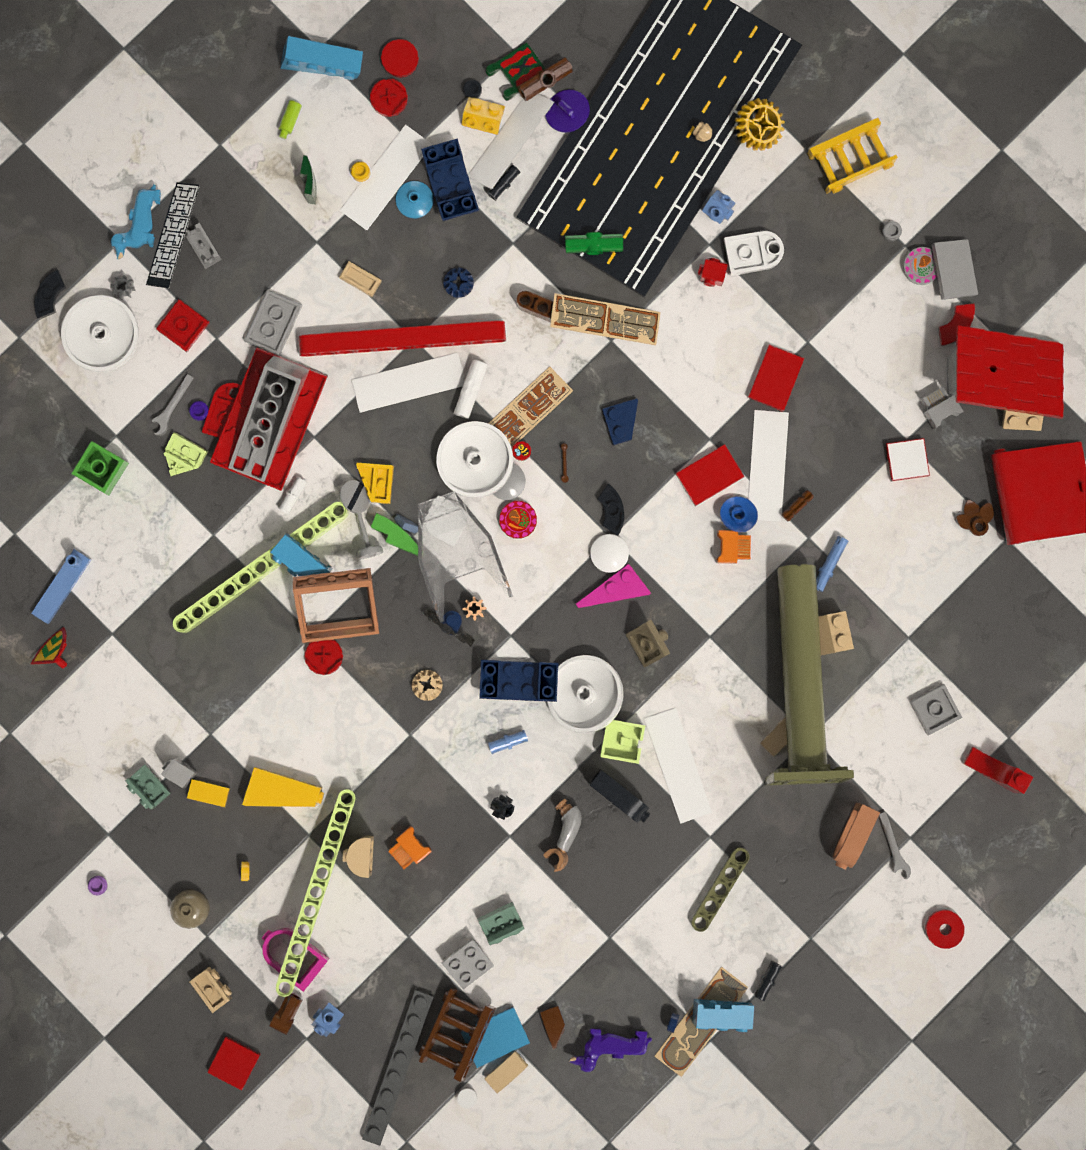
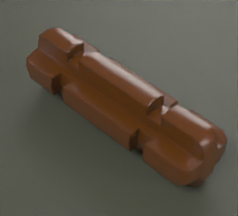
M806 490L801 495L802 497H799L789 509L782 513V517L787 522L794 517V514L796 515L805 507L807 502L809 503L814 498V495L809 490Z

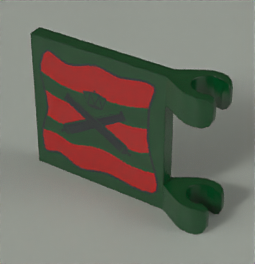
M525 43L499 61L487 66L486 74L491 77L499 70L502 71L512 86L503 92V98L509 101L519 93L517 88L519 85L535 76L538 71L544 70L545 67L528 43Z

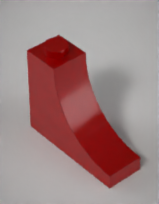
M974 747L971 748L963 762L967 767L1013 793L1025 794L1034 778L1019 768L1003 763Z

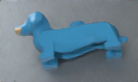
M154 184L150 189L138 191L135 207L130 209L129 220H132L131 229L126 233L115 234L111 238V246L116 250L118 260L123 258L126 247L140 248L144 244H148L152 248L154 246L155 237L154 234H150L153 226L151 207L153 201L160 205L161 191L155 190L156 185Z

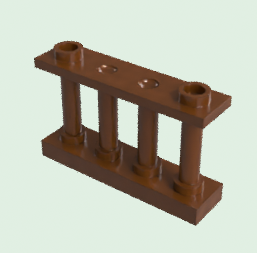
M452 988L450 991L447 990L442 1001L444 1004L426 1045H423L420 1049L419 1056L421 1057L419 1062H427L428 1058L454 1070L453 1072L456 1074L453 1079L462 1082L468 1074L496 1007L485 1005L484 1008H479L456 997L458 989ZM454 1004L477 1015V1018H479L477 1026H471L448 1015L451 1005ZM446 1022L469 1033L471 1037L469 1044L466 1043L464 1045L440 1033L443 1023ZM438 1040L460 1051L463 1055L461 1062L458 1061L456 1063L432 1051L435 1041Z

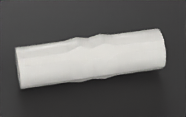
M477 360L472 361L454 410L455 415L469 419L488 366L487 364Z

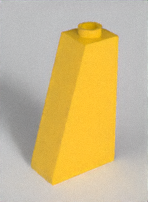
M254 767L242 805L316 807L318 803H322L324 793L321 792L322 787Z

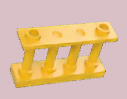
M875 118L809 149L807 153L809 159L816 158L820 161L830 182V185L825 190L826 194L830 192L835 194L849 183L882 168L887 170L894 166L898 158L897 155L888 157L877 135L881 125L879 118ZM867 135L871 138L881 162L871 165L860 142L861 137ZM847 143L853 144L865 169L854 173L843 150V145ZM832 150L837 153L848 176L837 181L826 158V153Z

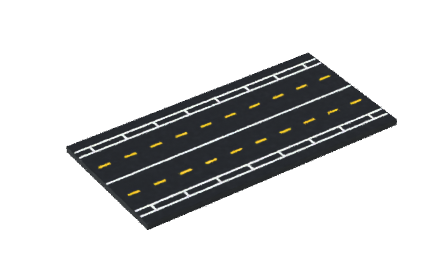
M653 0L589 101L590 112L588 119L583 126L568 134L516 219L564 249L565 236L585 235L591 232H599L602 235L622 234V252H603L599 255H588L586 253L572 254L645 298L741 144L743 137L736 136L740 131L735 129V126L739 125L735 121L736 118H740L737 114L738 111L742 110L741 107L745 104L747 105L748 101H754L758 98L760 100H769L801 49L802 44L730 0ZM754 110L749 119H754L758 110ZM700 122L708 123L712 129L711 139L705 142L697 140L696 136L693 135L695 128Z

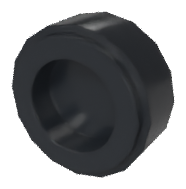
M468 80L463 86L464 95L467 98L478 99L482 94L481 84L476 80Z

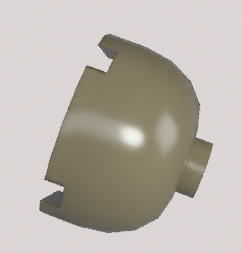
M193 889L184 890L176 895L170 907L173 921L180 927L187 929L197 928L203 924L210 912V905L206 896Z

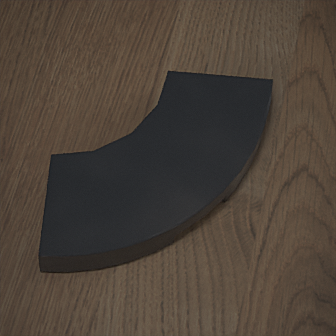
M59 270L50 273L41 282L37 291L34 308L38 320L56 313V298L61 291L66 289Z
M607 484L597 499L605 511V520L602 526L618 536L624 524V507L617 491L610 484Z

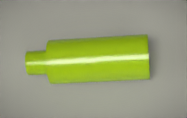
M289 100L278 128L281 131L279 134L280 138L286 139L287 135L292 133L302 107L301 104Z

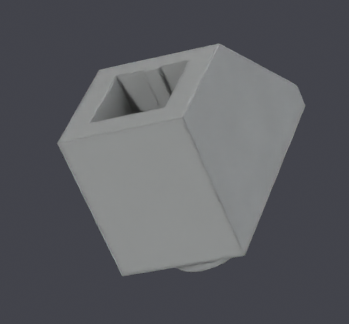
M175 758L169 759L163 765L162 769L164 771L161 773L163 777L181 788H186L197 774V771L182 759Z

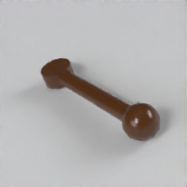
M563 443L560 446L563 454V476L561 480L563 483H567L569 481L566 461L568 445Z

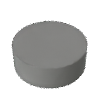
M895 221L886 223L882 229V235L888 241H896L902 234L900 224Z

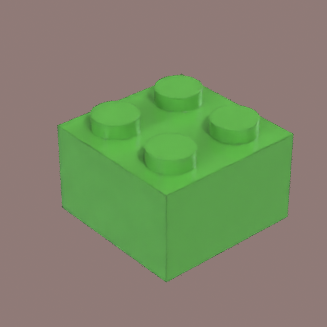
M91 441L71 474L109 496L129 463Z

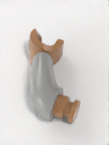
M566 799L562 800L555 807L556 810H560V814L563 816L561 818L563 826L556 844L558 847L548 850L543 855L545 858L551 857L554 853L559 856L558 864L554 865V872L561 871L567 865L568 855L566 852L569 851L582 820L579 808L567 804L568 801Z

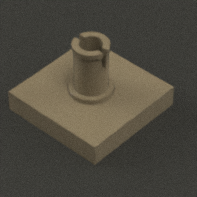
M652 620L626 634L644 668L670 654L664 641L668 640L667 632L663 629L658 631Z

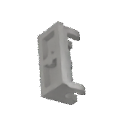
M200 223L195 225L194 230L186 231V238L205 269L222 260Z

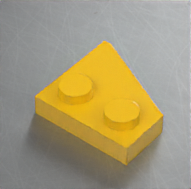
M356 463L370 502L391 504L394 466Z

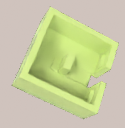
M613 720L605 727L600 757L639 764L641 748H637L639 740L643 741L645 725Z

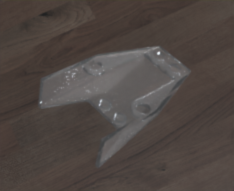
M451 492L418 504V563L440 623L444 622L445 583L484 569L509 598L513 597L492 536L456 492Z

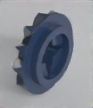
M460 267L451 269L445 274L443 281L446 292L455 298L467 296L474 286L472 274L467 269ZM458 275H460L461 281L467 282L462 283L459 290L457 285L453 283V281L457 280Z

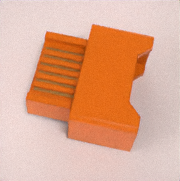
M732 530L717 531V536L721 540V555L717 558L718 564H737L738 560L751 559V535H738V532Z
M412 826L396 838L398 843L388 851L403 870L413 861L418 864L432 852L430 847H424L415 837Z

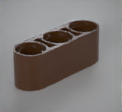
M522 291L517 295L516 303L521 311L551 323L553 301L529 291ZM521 298H529L530 303L522 305L520 303ZM544 304L548 307V310L540 312L537 307Z

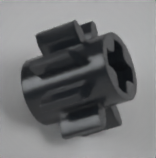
M502 794L494 798L490 809L494 810L492 815L505 820V817H510L515 807L511 804L513 799Z

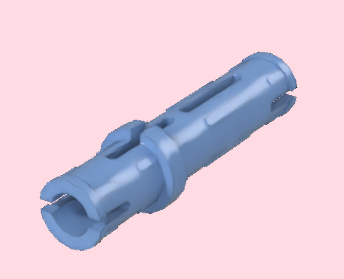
M837 536L825 563L819 568V574L816 578L818 591L823 592L829 578H832V572L849 542L847 539Z

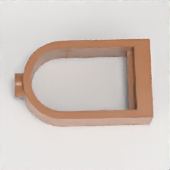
M860 803L855 804L833 853V860L836 861V866L846 870L847 867L852 868L856 864L880 812Z

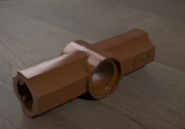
M563 57L546 69L538 71L535 76L517 87L518 92L525 101H528L545 89L553 87L556 82L572 73L573 67L566 57ZM545 74L548 77V81L546 84H544L542 80Z

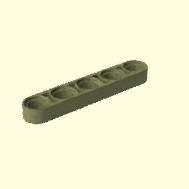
M740 847L732 851L692 917L691 925L696 931H705L719 911L749 861V853L746 849ZM738 851H743L746 854V858L742 862H738L735 859V854ZM729 867L734 868L736 871L733 878L725 876V871ZM718 884H723L726 888L725 893L722 895H718L715 892V887ZM707 901H714L716 904L715 909L711 912L705 909ZM699 917L704 918L706 921L703 928L695 926V920Z

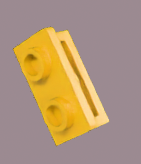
M469 97L463 111L462 126L497 135L505 106Z

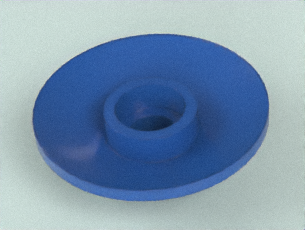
M732 497L721 506L720 518L728 529L735 532H746L755 526L758 520V511L750 500L743 497Z

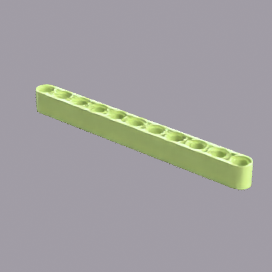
M335 502L291 533L290 536L304 547H307L348 517L349 511L343 506L342 502ZM339 506L343 507L344 513L341 516H336L334 514L335 509ZM321 518H328L329 523L326 527L319 526ZM306 529H312L313 535L309 539L303 536ZM275 546L176 616L173 620L174 629L181 633L190 632L280 567V564L273 561V554L270 553ZM263 562L266 565V569L264 572L259 573L257 565ZM244 574L250 575V581L247 584H243L241 581V577ZM229 585H233L235 588L232 595L226 594V587ZM217 596L219 603L217 606L212 607L210 599ZM197 608H202L203 615L200 618H196L194 615ZM182 619L187 621L185 629L179 628V621Z
M348 789L342 790L338 795L276 983V992L282 997L289 996L294 990L355 804V794ZM350 794L352 801L349 804H344L341 801L342 795ZM338 812H343L346 815V820L342 823L335 820V815ZM335 830L340 833L339 840L331 841L329 839L331 831ZM326 849H331L334 852V857L331 860L323 858V852ZM320 868H325L328 871V875L324 879L317 877V871ZM313 887L321 888L322 894L320 897L314 898L311 896L310 892ZM309 905L314 906L316 910L312 917H308L304 913V909ZM302 924H306L309 927V933L306 936H301L298 933V928ZM296 943L303 946V952L300 955H295L292 952V946ZM290 962L294 963L297 967L294 974L286 972V965ZM282 982L290 984V991L288 993L280 991L279 985Z

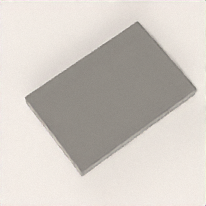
M968 239L933 243L932 250L941 299L977 296L978 290Z
M267 289L244 342L280 356L303 305Z

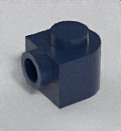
M449 611L443 616L439 626L443 627L442 631L447 634H458L462 625V618L459 613Z

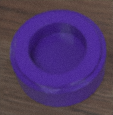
M201 401L194 402L189 409L191 417L196 421L205 420L209 411L208 406Z

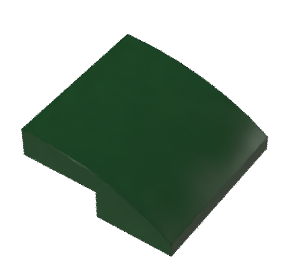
M303 155L300 175L304 184H306L304 195L309 204L316 205L317 187L315 175L308 156Z

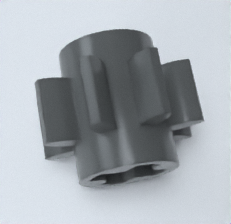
M125 275L120 279L115 277V283L110 284L111 287L115 288L112 292L113 295L119 294L121 300L124 299V296L131 298V292L136 291L131 286L134 281L132 279L127 281ZM124 284L126 289L122 290L120 286Z

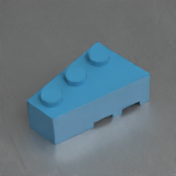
M288 533L283 536L270 552L273 554L272 558L280 565L281 563L285 564L288 567L287 571L294 577L297 575L306 576L330 573L333 569L329 565H324L319 560V557L311 554L306 547Z
M694 999L692 1023L696 1028L721 1031L736 1029L738 1032H747V1029H753L754 1005L752 1003Z

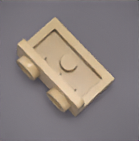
M1004 410L1002 428L1041 431L1044 416Z
M208 967L192 979L190 983L210 1011L214 1013L232 999V992L226 984L223 985L220 982L218 972Z

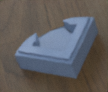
M399 514L394 518L395 522L404 530L417 533L420 529L414 522Z

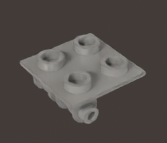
M474 939L468 940V943L459 947V950H455L451 956L445 958L442 962V965L463 990L494 967L493 963L479 948Z

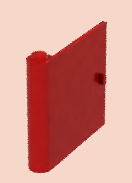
M1082 441L1006 452V449L994 451L995 454L991 455L1007 545L1086 533V463Z

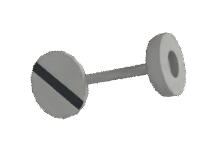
M350 480L345 482L340 490V500L348 511L357 514L366 548L357 552V558L361 560L383 553L381 546H370L361 514L369 507L370 499L367 490L358 481Z

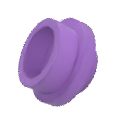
M94 876L88 882V890L93 895H102L107 890V881L102 876Z

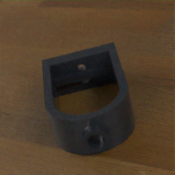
M601 769L589 783L593 789L635 822L639 823L642 821L644 823L650 816L648 812L650 808Z

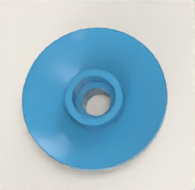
M410 181L403 184L396 194L398 210L408 218L416 219L425 216L433 206L432 191L426 184L419 181ZM416 195L418 199L412 201L411 196Z

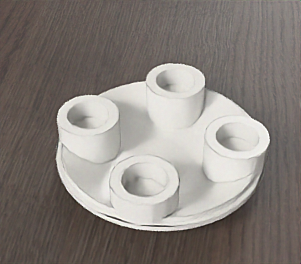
M612 534L599 537L591 548L592 562L603 572H616L624 567L629 557V550L625 541Z

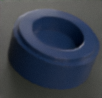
M672 1013L667 1027L668 1032L674 1034L679 1014Z

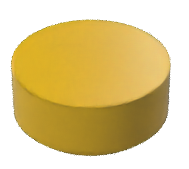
M356 162L352 166L351 175L356 181L364 182L370 177V168L366 163Z
M241 862V881H248L249 862Z

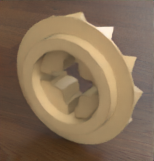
M423 670L418 672L413 678L412 690L421 700H433L442 691V680L434 671ZM431 677V680H430L431 682H430V684H431L432 687H434L435 689H432V688L429 689V688H428V689L423 693V691H424V690H423L424 686H423L421 683H419V682H420V681H422V682H423V681H424V682H427V680H429V678Z

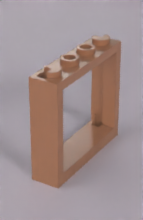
M371 568L292 577L293 594L302 643L379 634ZM367 587L371 618L307 626L302 594Z

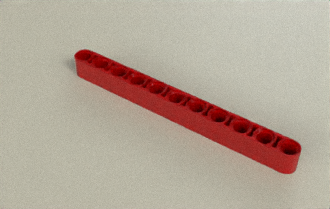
M485 321L307 334L298 336L299 356L310 357L500 343L506 341L505 321Z

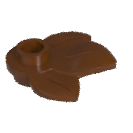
M967 500L964 505V514L956 516L957 522L961 528L970 530L973 535L983 536L989 529L988 523L993 519V507L991 503H987L980 508L975 502ZM977 523L981 525V530L976 529Z

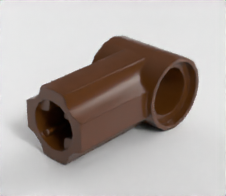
M292 993L286 996L269 1026L287 1035L303 999Z

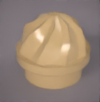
M700 122L695 128L693 135L696 136L697 140L705 142L711 139L712 129L708 123Z

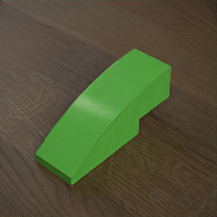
M376 513L371 528L388 535L385 541L387 544L421 558L423 557V553L418 545L401 527L388 518Z

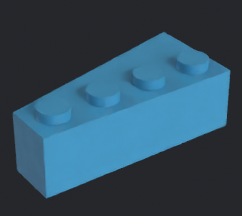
M288 36L283 47L280 69L339 76L348 80H354L360 75L363 51Z

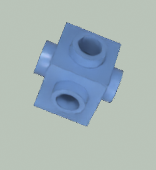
M717 190L710 197L702 211L711 220L721 224L724 219H730L734 213L732 208L736 203L728 195Z
M328 1003L323 1010L319 1008L312 1018L315 1020L311 1025L316 1033L327 1037L330 1032L334 1034L341 1026L338 1022L344 1014L331 1003Z

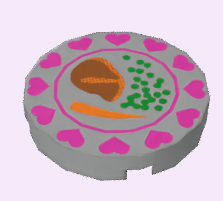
M919 247L907 254L903 262V271L910 282L916 285H927L937 279L932 249Z

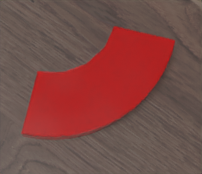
M975 303L954 307V315L951 321L938 328L941 346L949 345L956 341L957 326H971L975 314Z

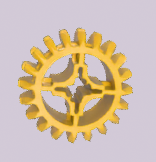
M758 98L754 101H748L747 105H743L741 107L742 110L738 111L737 114L740 118H736L735 121L739 125L735 126V129H739L740 133L736 136L743 137L741 143L747 142V148L752 147L754 151L758 149L764 151L766 148H772V144L776 145L778 143L777 139L783 137L780 132L785 130L781 127V124H784L785 121L780 120L783 113H777L779 107L773 108L774 102L768 103L767 99L760 100ZM754 110H758V113L755 115V118L749 119L752 112ZM770 130L768 137L762 140L765 131Z

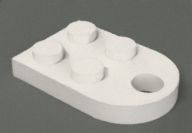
M769 231L724 238L730 276L772 269L778 265L784 254V246L781 239ZM771 244L777 245L779 252L771 253L769 246Z

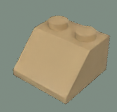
M846 611L819 616L821 656L854 649Z

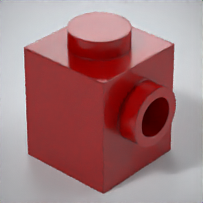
M716 258L705 259L704 265L700 264L698 275L701 276L700 282H704L703 284L709 287H714L715 285L722 287L728 264L720 263V260Z

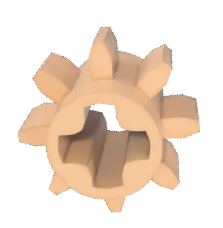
M473 597L472 602L465 601L468 604L467 608H463V611H468L466 618L473 616L474 621H476V616L484 617L481 612L487 608L481 607L483 600L477 602L475 597ZM473 604L480 607V610L476 612L477 614H473L469 610V608L473 607Z

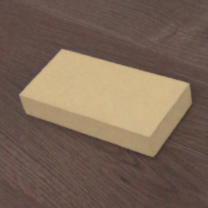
M349 261L339 276L341 280L370 297H373L382 282L379 278Z

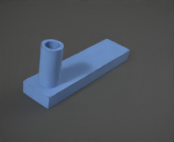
M74 549L66 557V562L31 614L49 624L91 562V559Z

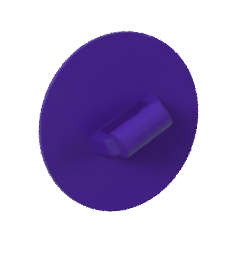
M564 90L555 94L550 99L554 103L546 113V120L554 130L565 133L572 132L583 126L588 119L590 107L588 100L582 93L575 90Z

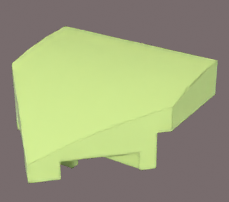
M176 432L173 433L163 453L167 459L170 476L199 468L208 450Z

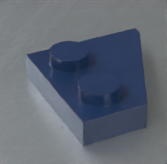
M637 398L602 409L613 446L632 440L638 405Z

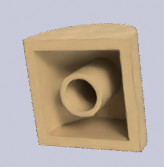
M374 836L361 837L352 843L349 849L343 850V862H347L349 869L359 877L369 878L372 875Z

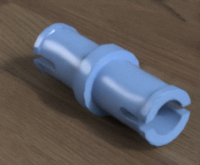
M522 730L509 736L506 734L504 738L489 742L488 746L491 754L507 748L510 750L513 746L528 742L525 731Z

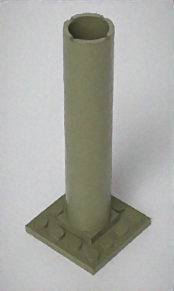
M808 564L782 566L778 568L788 767L786 769H776L765 778V786L843 783L854 778V770H848L847 766L836 767L831 770L830 764H827L816 566Z

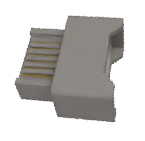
M944 387L921 399L927 409L924 415L933 429L940 426L941 421L948 416H958L964 412L960 404L956 402V397L954 395L949 397Z

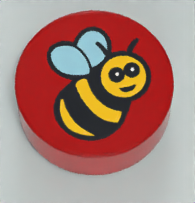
M523 441L517 442L512 448L513 457L518 461L527 460L531 455L529 444Z

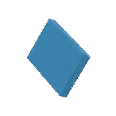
M514 1006L492 1016L473 1060L477 1068L530 1043ZM461 1031L465 1043L469 1044L471 1039L469 1033Z

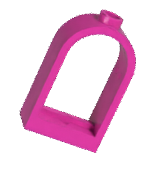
M280 928L273 932L268 930L261 938L264 941L262 949L264 959L279 973L282 965L270 955L269 943L278 934H286L292 937L294 930L289 928ZM311 943L308 944L307 950L317 958L301 979L297 978L295 984L303 992L330 959Z

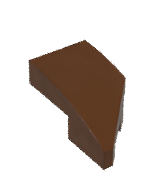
M558 1006L540 1012L553 1050L557 1048L558 1042L565 1031V1023Z

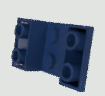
M458 138L422 148L421 151L442 221L479 211L463 161Z
M481 660L479 699L557 702L558 663Z

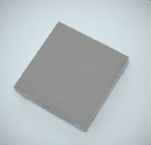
M945 684L909 701L928 736L963 718Z

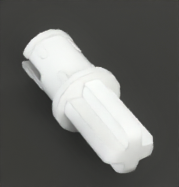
M299 477L296 478L289 492H286L287 495L278 508L279 510L288 515L290 514L296 501L300 500L298 497L306 485L305 480Z

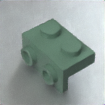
M146 764L125 780L128 784L126 786L132 794L136 793L141 798L139 802L146 809L156 808L171 794Z
M513 902L477 918L489 945L500 943L503 939L517 935L525 929Z

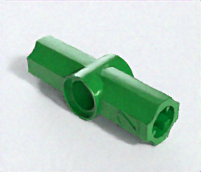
M591 232L585 235L565 236L566 253H586L588 255H599L603 252H622L623 235H602L599 232Z

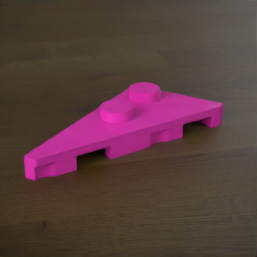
M628 564L575 605L578 608L647 596L651 592Z

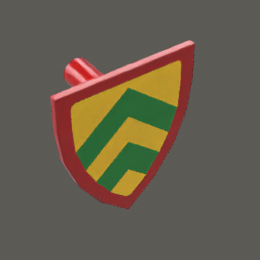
M64 627L43 644L31 664L56 663L62 669L67 666V662L60 657L67 646L65 643L67 633Z

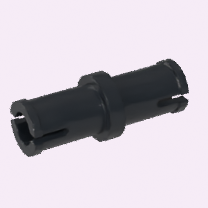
M511 165L493 189L487 192L489 197L496 201L505 189L511 187L510 184L521 173L516 166Z
M771 961L765 975H762V981L754 994L756 998L762 1001L766 1000L770 989L776 984L775 980L783 967L782 965Z

